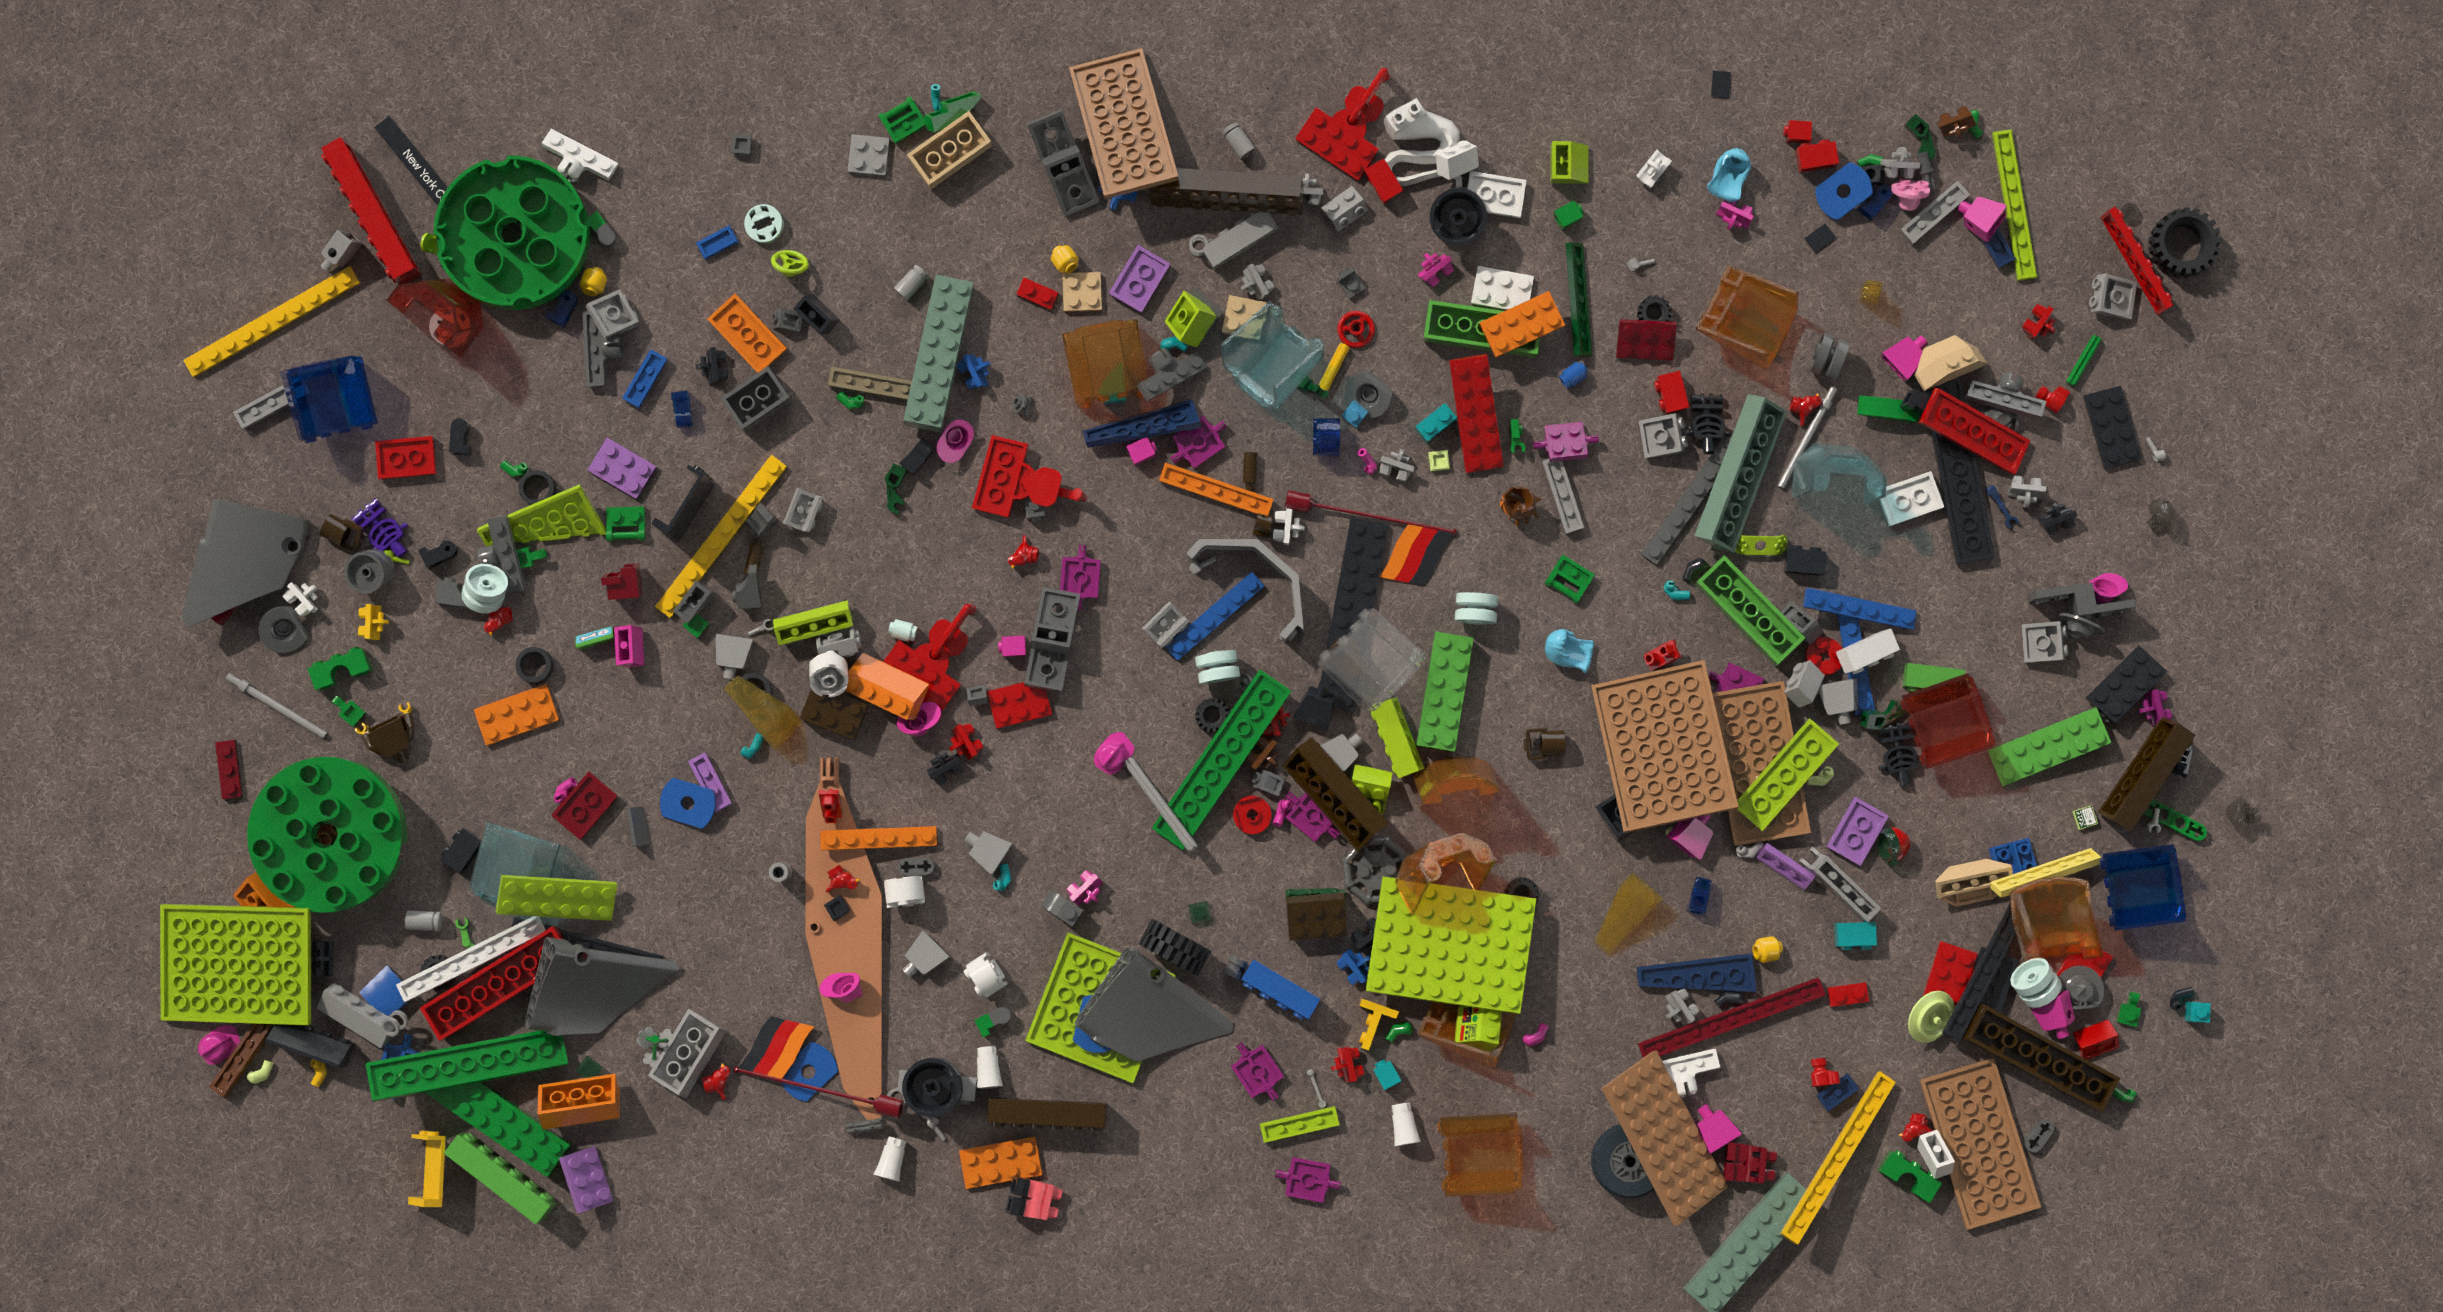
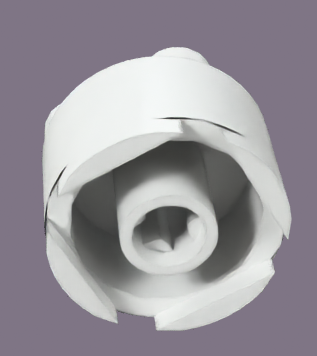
M832 650L813 658L809 663L811 689L819 696L829 695V697H836L842 694L848 684V665L846 660Z
M922 876L894 878L884 881L887 908L902 905L907 907L925 903Z
M987 952L967 964V969L964 970L966 977L969 980L972 979L975 983L974 989L980 997L982 995L989 997L1007 985V981L1003 982L1002 980L1005 978L1002 970L994 959L991 961L988 959L990 954Z

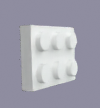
M1470 171L1467 189L1474 191L1481 197L1485 203L1487 213L1514 218L1521 217L1527 180Z
M1478 266L1471 304L1508 310L1530 300L1534 276Z
M1931 471L1876 490L1889 526L1944 508Z

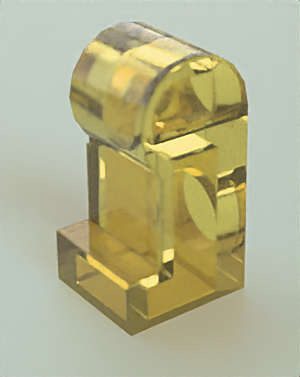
M1866 280L1862 284L1859 301L1878 304L1883 283Z

